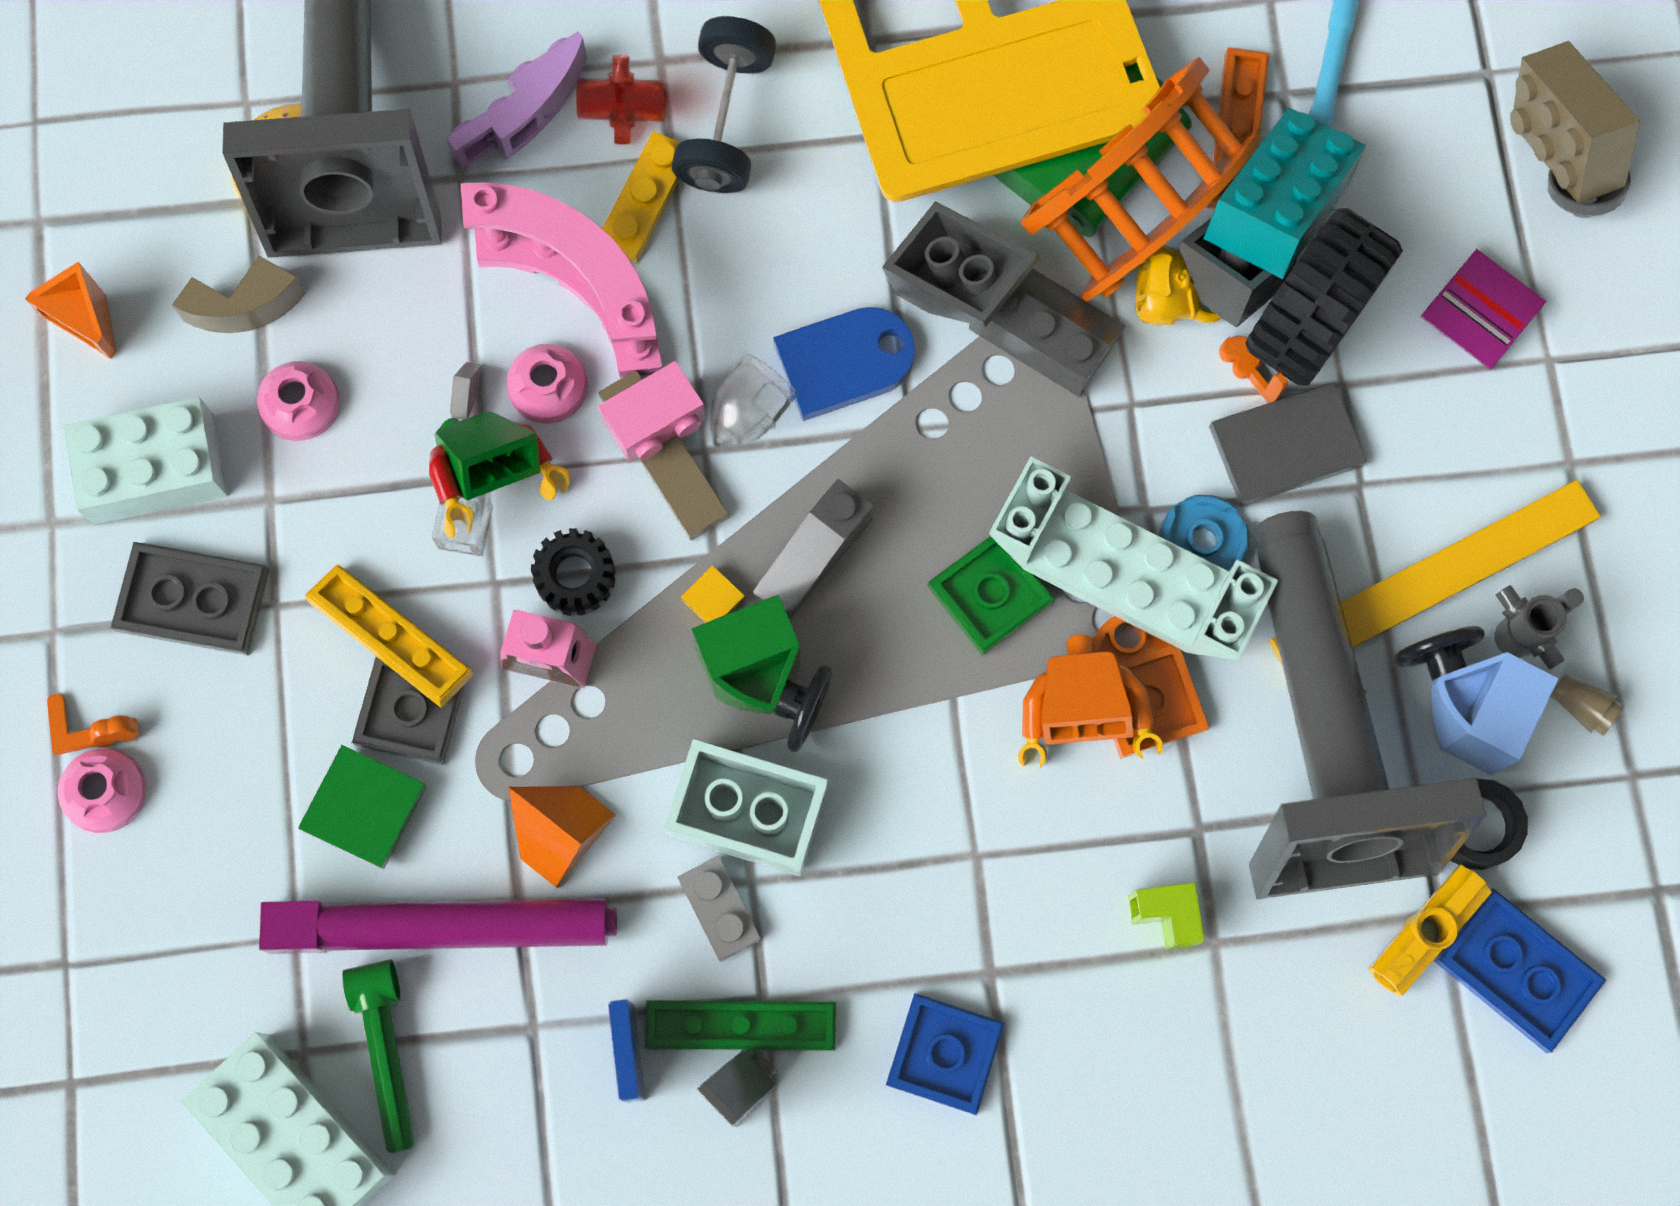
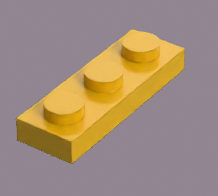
M655 131L650 135L602 228L622 249L627 258L636 263L642 255L679 182V179L672 171V161L675 149L680 142Z

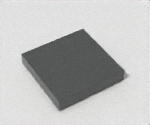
M375 657L351 743L355 746L444 765L465 685L440 708L378 657Z

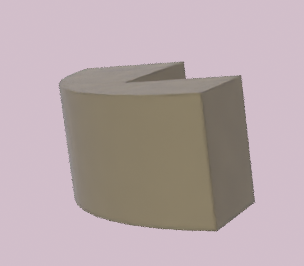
M258 256L229 298L191 277L172 306L184 322L194 327L218 333H239L261 328L281 318L306 293L296 276Z

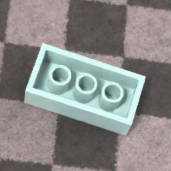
M255 1032L181 1101L272 1206H363L395 1175L268 1034Z

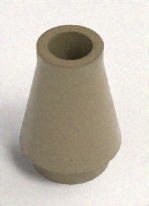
M1566 674L1550 696L1558 701L1590 733L1595 730L1603 736L1625 707L1615 700L1617 695L1577 681Z

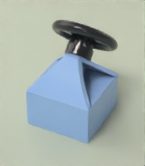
M1479 626L1463 627L1444 632L1400 650L1394 658L1398 666L1409 667L1427 663L1431 680L1434 681L1431 686V704L1435 730L1441 750L1489 775H1493L1521 759L1559 678L1508 652L1467 666L1462 650L1479 643L1484 638L1485 631Z

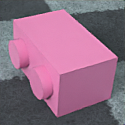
M676 360L598 405L604 425L629 463L638 458L640 460H647L661 451L663 443L677 435L679 438H683L692 434L701 426V421L706 419L704 403Z

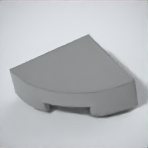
M466 362L453 376L450 406L452 418L464 420L469 417L479 386L481 364Z

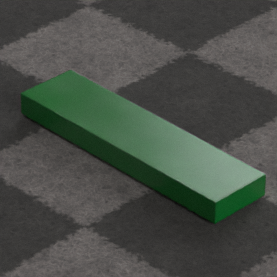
M646 1000L645 1049L835 1051L836 1002Z

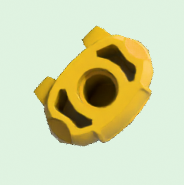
M1164 244L1138 265L1135 307L1136 314L1143 323H1151L1156 326H1170L1186 318L1202 323H1216L1222 319L1212 310L1208 312L1201 307L1202 303L1183 256L1175 248Z

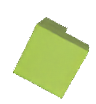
M1195 882L1137 889L1128 896L1132 925L1161 921L1166 950L1195 947L1205 942Z

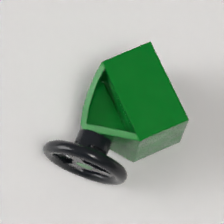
M779 594L691 628L696 651L715 698L741 710L762 714H772L775 712L777 716L787 720L789 718L794 720L788 737L787 747L791 752H798L804 745L819 713L830 684L832 670L826 665L819 667L808 688L792 681L800 667V644Z

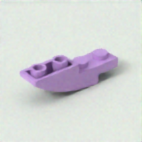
M578 31L568 38H560L555 41L548 51L537 59L520 64L513 74L508 77L512 93L510 96L496 99L490 104L486 112L472 121L467 120L460 123L454 128L451 135L446 137L452 157L462 170L497 146L508 159L527 145L554 118L572 93L587 60L584 40Z

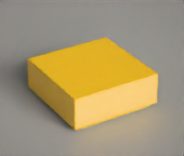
M713 565L681 596V601L705 623L732 613L745 600V595Z

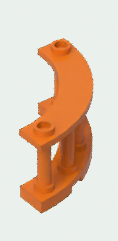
M1200 57L1191 61L1163 82L1155 95L1142 108L1147 116L1135 128L1131 124L1125 126L1101 148L1099 152L1103 157L1087 169L1086 174L1082 175L1078 169L1057 186L1033 202L1020 222L1031 236L1045 226L1049 231L1054 229L1092 276L1081 294L1085 302H1088L1098 294L1107 297L1115 292L1124 282L1122 277L1174 237L1225 188L1233 177L1241 171L1262 139L1261 135L1256 131L1239 142L1201 93L1204 89L1200 84L1209 72V68ZM1182 106H1189L1224 151L1216 165H1214L1180 121L1182 115L1178 110ZM1158 131L1168 134L1203 179L1202 183L1185 201H1183L1146 154L1148 148L1145 143ZM1124 163L1126 166L1132 165L1171 213L1147 235H1145L1108 188L1110 182L1106 178ZM1084 196L1088 200L1094 199L1132 246L1107 266L1067 218L1070 214L1067 210Z

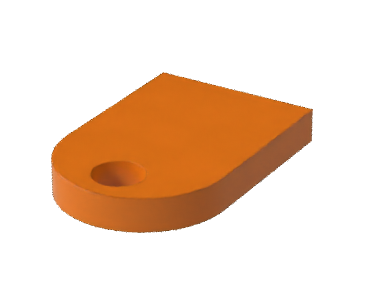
M1115 616L1099 628L1093 637L1095 653L1108 651L1114 653L1117 665L1128 667L1146 687L1155 722L1151 726L1152 733L1161 739L1163 745L1205 732L1209 729L1180 649ZM1123 625L1134 628L1139 636L1138 645L1133 648L1121 647L1115 640V629ZM1133 729V737L1114 739L1120 759L1135 754L1133 741L1138 735L1136 729ZM1145 738L1140 743L1141 752L1155 748V741L1152 738Z

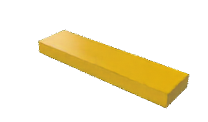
M338 564L305 594L307 602L440 708L473 677L472 669Z

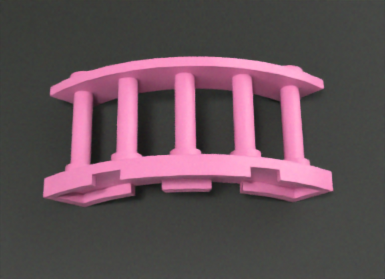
M461 183L463 225L465 229L475 228L476 256L479 268H513L534 274L539 272L557 280L559 285L573 293L586 306H589L601 321L613 346L619 377H625L637 370L640 376L651 375L662 368L653 313L645 288L625 253L602 228L575 208L553 197L530 189L495 183Z

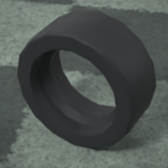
M1477 778L1481 797L1493 802L1502 813L1505 821V835L1498 846L1488 851H1474L1463 844L1450 861L1457 865H1463L1467 869L1484 870L1509 861L1521 850L1528 835V816L1522 801L1509 787L1495 780Z

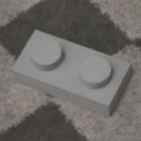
M719 855L677 876L719 962L761 941Z

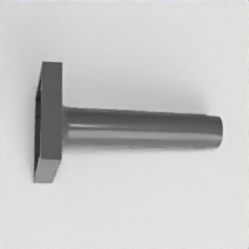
M304 0L301 117L223 122L222 154L267 258L442 245L441 213L411 110L400 109L372 112L371 0Z
M1289 511L1268 517L1258 523L1254 529L1259 551L1258 561L1261 572L1278 580L1268 600V605L1313 800L1283 803L1277 810L1249 862L1256 900L1438 875L1487 816L1477 778L1396 789L1389 788L1324 539L1321 538L1316 516L1306 511Z

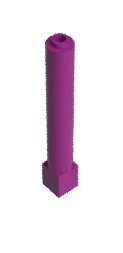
M607 898L322 903L320 901L261 902L259 950L269 954L327 953V951L607 946L608 936L617 935L616 907L608 908Z

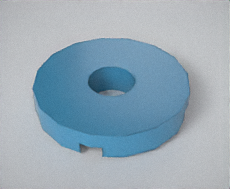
M1194 495L1179 502L1168 511L1159 530V537L1227 571H1230L1236 559L1243 562L1249 549V529L1245 520H1242L1241 516L1237 513L1238 510L1230 502L1214 495ZM1197 529L1209 530L1216 539L1215 547L1211 549L1199 548L1193 542L1192 533Z

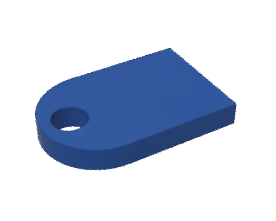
M876 307L855 309L773 337V344L802 421L894 390L907 378L914 360V340L908 326L894 313ZM893 335L902 341L903 348L897 353L889 354L881 350L878 343L883 337Z

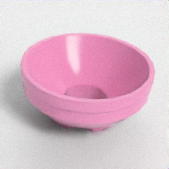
M539 344L526 349L512 362L507 375V392L512 405L522 416L537 423H557L573 415L581 407L588 388L587 376L578 358L568 349L554 344ZM540 365H550L557 370L555 381L544 387L533 383L531 380L533 370Z
M290 361L274 368L264 377L257 394V406L261 419L275 435L287 440L304 441L317 437L333 424L340 407V395L337 385L331 376L321 367L305 361ZM290 382H300L305 386L304 397L294 404L284 403L280 397L282 388Z
M94 749L82 753L67 765L58 784V798L64 814L73 824L86 831L109 833L128 825L138 815L146 798L147 785L142 769L133 758L113 749ZM94 773L103 774L107 781V788L104 794L94 800L86 799L82 793V784L85 778Z

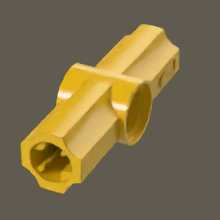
M1458 865L1419 911L1407 918L1403 929L1368 968L1374 979L1398 997L1403 996L1436 956L1454 942L1457 932L1492 893L1487 886V882L1474 871L1465 868L1463 865ZM1424 919H1430L1438 928L1439 933L1435 943L1427 940L1422 934L1421 926Z

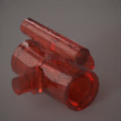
M628 55L612 56V72L608 73V79L578 78L576 109L578 119L609 120V126L614 128L615 144L626 145L631 143V128L635 126V121L665 122L668 84H666L665 80L634 79V73L630 72V57Z

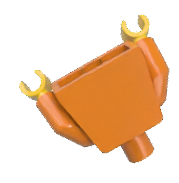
M1078 634L1069 637L1066 641L1067 655L1054 656L1048 659L1047 672L1036 677L1023 698L1022 736L1026 737V745L1020 749L1018 754L1020 764L1026 766V751L1028 748H1035L1041 755L1040 768L1044 766L1048 759V751L1040 743V738L1044 737L1045 745L1130 738L1133 737V729H1136L1138 732L1133 741L1135 754L1143 759L1140 743L1145 738H1152L1155 741L1156 753L1159 755L1162 752L1163 743L1151 730V726L1155 722L1146 687L1128 667L1117 665L1114 653L1109 651L1095 653L1094 640L1091 636Z

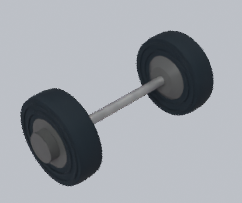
M719 16L711 18L703 24L698 40L700 55L712 65L727 70L713 140L696 138L680 142L674 152L672 171L679 180L694 188L714 193H735L747 186L751 173L750 158L740 149L721 142L735 74H753L767 70L774 60L776 40L768 29L756 22L740 17Z

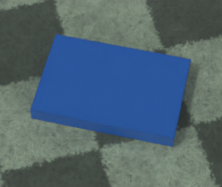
M1494 888L1490 889L1492 893L1457 932L1454 942L1443 949L1434 962L1545 1053H1552L1605 983L1606 979Z

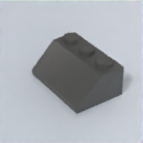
M1033 268L986 327L969 324V330L1078 397L1081 396L1126 328V325L1092 304L1085 302L1079 296Z

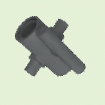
M1511 585L1495 594L1505 608L1502 612L1505 619L1497 625L1494 632L1495 643L1502 653L1508 652L1518 658L1532 654L1534 658L1539 655L1549 670L1565 661L1555 646L1558 643L1555 637L1564 630L1567 623V614L1583 603L1584 595L1579 589H1569L1557 599L1547 595H1539L1529 601L1526 597L1521 599Z

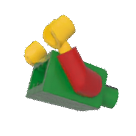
M483 412L461 421L456 418H449L435 432L436 447L430 452L429 476L439 503L446 505L444 532L451 538H454L455 534L454 520L464 522L468 533L471 532L473 512L467 505L459 503L461 497L468 501L538 473L543 475L539 492L546 500L552 501L557 493L556 486L559 487L563 494H565L569 486V472L561 466H552L550 463L553 459L535 430L528 424L513 422L493 412Z

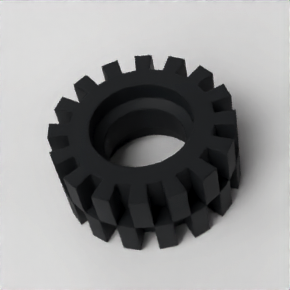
M569 528V534L564 535L561 530L554 532L555 538L549 541L546 537L541 542L543 547L541 551L536 549L533 555L535 563L531 564L532 580L543 602H547L551 609L554 611L559 609L564 615L571 616V612H577L578 616L585 615V610L591 607L593 611L600 608L599 602L602 599L607 601L611 596L609 590L611 587L614 588L616 581L614 573H616L609 549L605 547L604 542L599 537L595 539L593 534L584 530L583 534L578 533L577 528ZM569 557H581L591 566V575L588 581L577 588L563 586L556 577L559 564Z

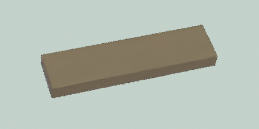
M637 370L599 391V397L602 402H605L641 381L642 378ZM678 435L663 443L661 451L647 460H640L690 541L729 519L726 509Z

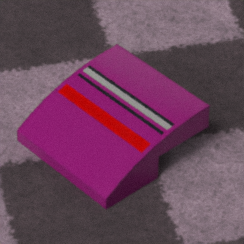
M1476 249L1420 317L1491 370L1547 301Z

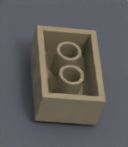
M1570 41L1522 57L1519 77L1516 79L1514 107L1510 114V122L1515 133L1521 135L1533 149L1536 158L1546 164L1556 176L1560 187L1567 189L1577 203L1625 187L1639 130V118Z

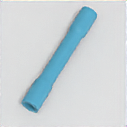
M1333 0L1326 47L1313 106L1309 110V115L1314 120L1331 128L1335 117L1334 106L1348 41L1354 28L1359 0Z

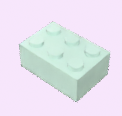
M200 397L64 425L76 509L93 525L228 497L214 415Z
M693 739L664 830L668 837L801 877L827 792L828 780Z

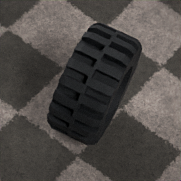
M1349 208L1336 209L1297 261L1255 324L1245 342L1249 353L1277 372H1281L1283 376L1295 384L1309 386L1403 252L1399 241Z

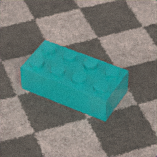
M1288 107L1219 198L1204 239L1283 279L1349 185L1366 145L1353 139L1347 133L1337 131L1314 120L1306 113L1298 112Z

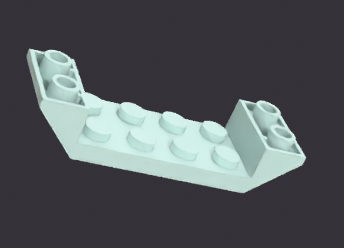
M1030 456L989 532V535L1025 571L1186 653L1237 661L1240 659L1278 582L1277 579L1237 559L1230 571H1227L1068 491L1067 487L1071 476Z

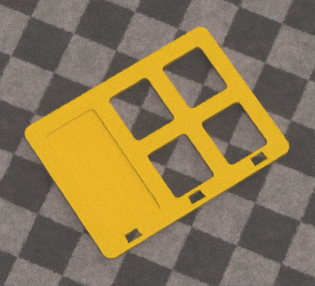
M818 0L881 192L885 198L893 202L906 201L1109 142L1125 126L1131 124L1135 128L1147 116L1142 108L1160 88L1126 0H1058L1003 17L993 15L988 0H954L963 24L960 29L878 53L872 52L868 47L853 0ZM1137 63L1144 81L1130 83L1124 67Z

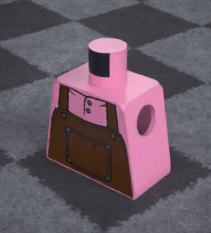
M513 610L500 653L501 668L585 689L597 645L574 623L525 611ZM572 649L576 650L573 660L571 659Z

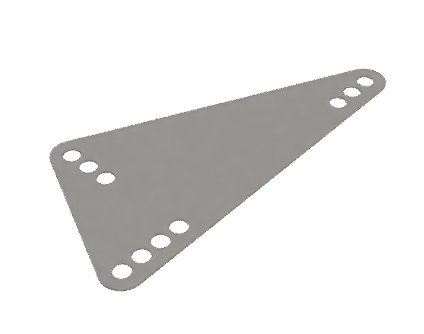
M981 336L977 337L598 642L586 686L596 687L604 694L605 706L598 716L585 719L579 717L573 711L571 705L572 697L580 687L550 681L491 728L480 741L475 755V768L480 782L492 795L506 801H511L508 787H583L686 762L693 739L735 751L788 738L794 720L790 718L787 720L777 716L775 712L772 714H762L741 710L715 698L696 651L691 629L705 622L681 601V596L713 565L745 595V600L733 612L760 602L761 600L753 595V590L811 509L838 478L873 505V515L870 524L789 619L800 644V667L792 681L808 688L819 667L826 665L832 670L828 690L810 732L1033 680L1038 675L1047 672L1048 659L1054 656L1067 655L1066 641L1069 637L1078 634L1089 635L1092 638L1095 636L1097 631L1093 626L1092 616L1098 607L1088 602H1073L1065 596L1062 589L1037 577L1055 599L1053 604L982 656L927 587V584L990 537L989 532L1030 456L1071 476L1067 487L1068 491L1120 516L1085 390L1078 397ZM1003 356L1009 359L1014 366V376L1011 381L1004 385L989 383L982 374V366L988 358ZM958 383H972L980 390L982 399L980 405L975 410L961 412L951 405L949 393ZM937 409L945 414L949 426L947 432L942 437L928 439L918 432L916 419L924 410ZM1125 625L1123 630L1115 635V640L1123 648H1133L1138 645L1139 636L1134 628ZM548 715L561 716L569 725L568 739L559 747L548 748L537 740V724ZM512 744L527 746L534 758L530 771L520 777H511L505 774L500 767L501 753Z

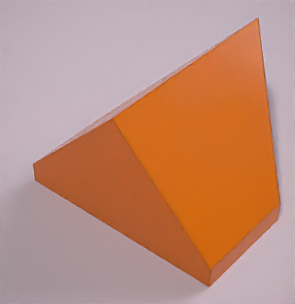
M79 262L40 285L25 298L41 317L106 357L112 359L115 355L116 348L107 295Z
M580 786L508 787L520 859L558 888L614 819L616 814Z

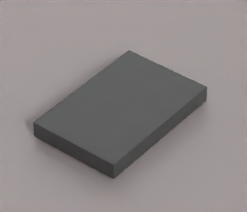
M1335 382L1212 421L1209 425L1240 507L1364 467L1367 463Z
M133 542L110 628L115 632L248 656L270 569L266 565Z

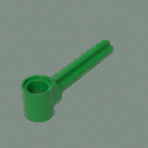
M392 959L344 969L342 980L347 1005L351 1012L354 1011V1014L362 1013L386 1150L388 1153L409 1150L414 1147L415 1141L390 1009L391 1006L397 1005V1002L400 1001V985L395 964Z

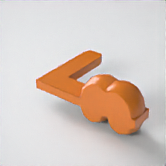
M1234 336L1225 339L1219 348V356L1224 362H1233L1232 371L1234 375L1240 379L1248 378L1268 403L1279 400L1288 386V380L1283 374L1278 372L1268 384L1257 371L1262 361L1251 355L1246 347L1245 342L1247 338L1245 336Z
M59 693L51 695L47 699L52 752L55 756L94 746L101 748L109 747L115 741L130 742L139 736L137 719L124 715L95 721L89 729L69 733L65 698Z

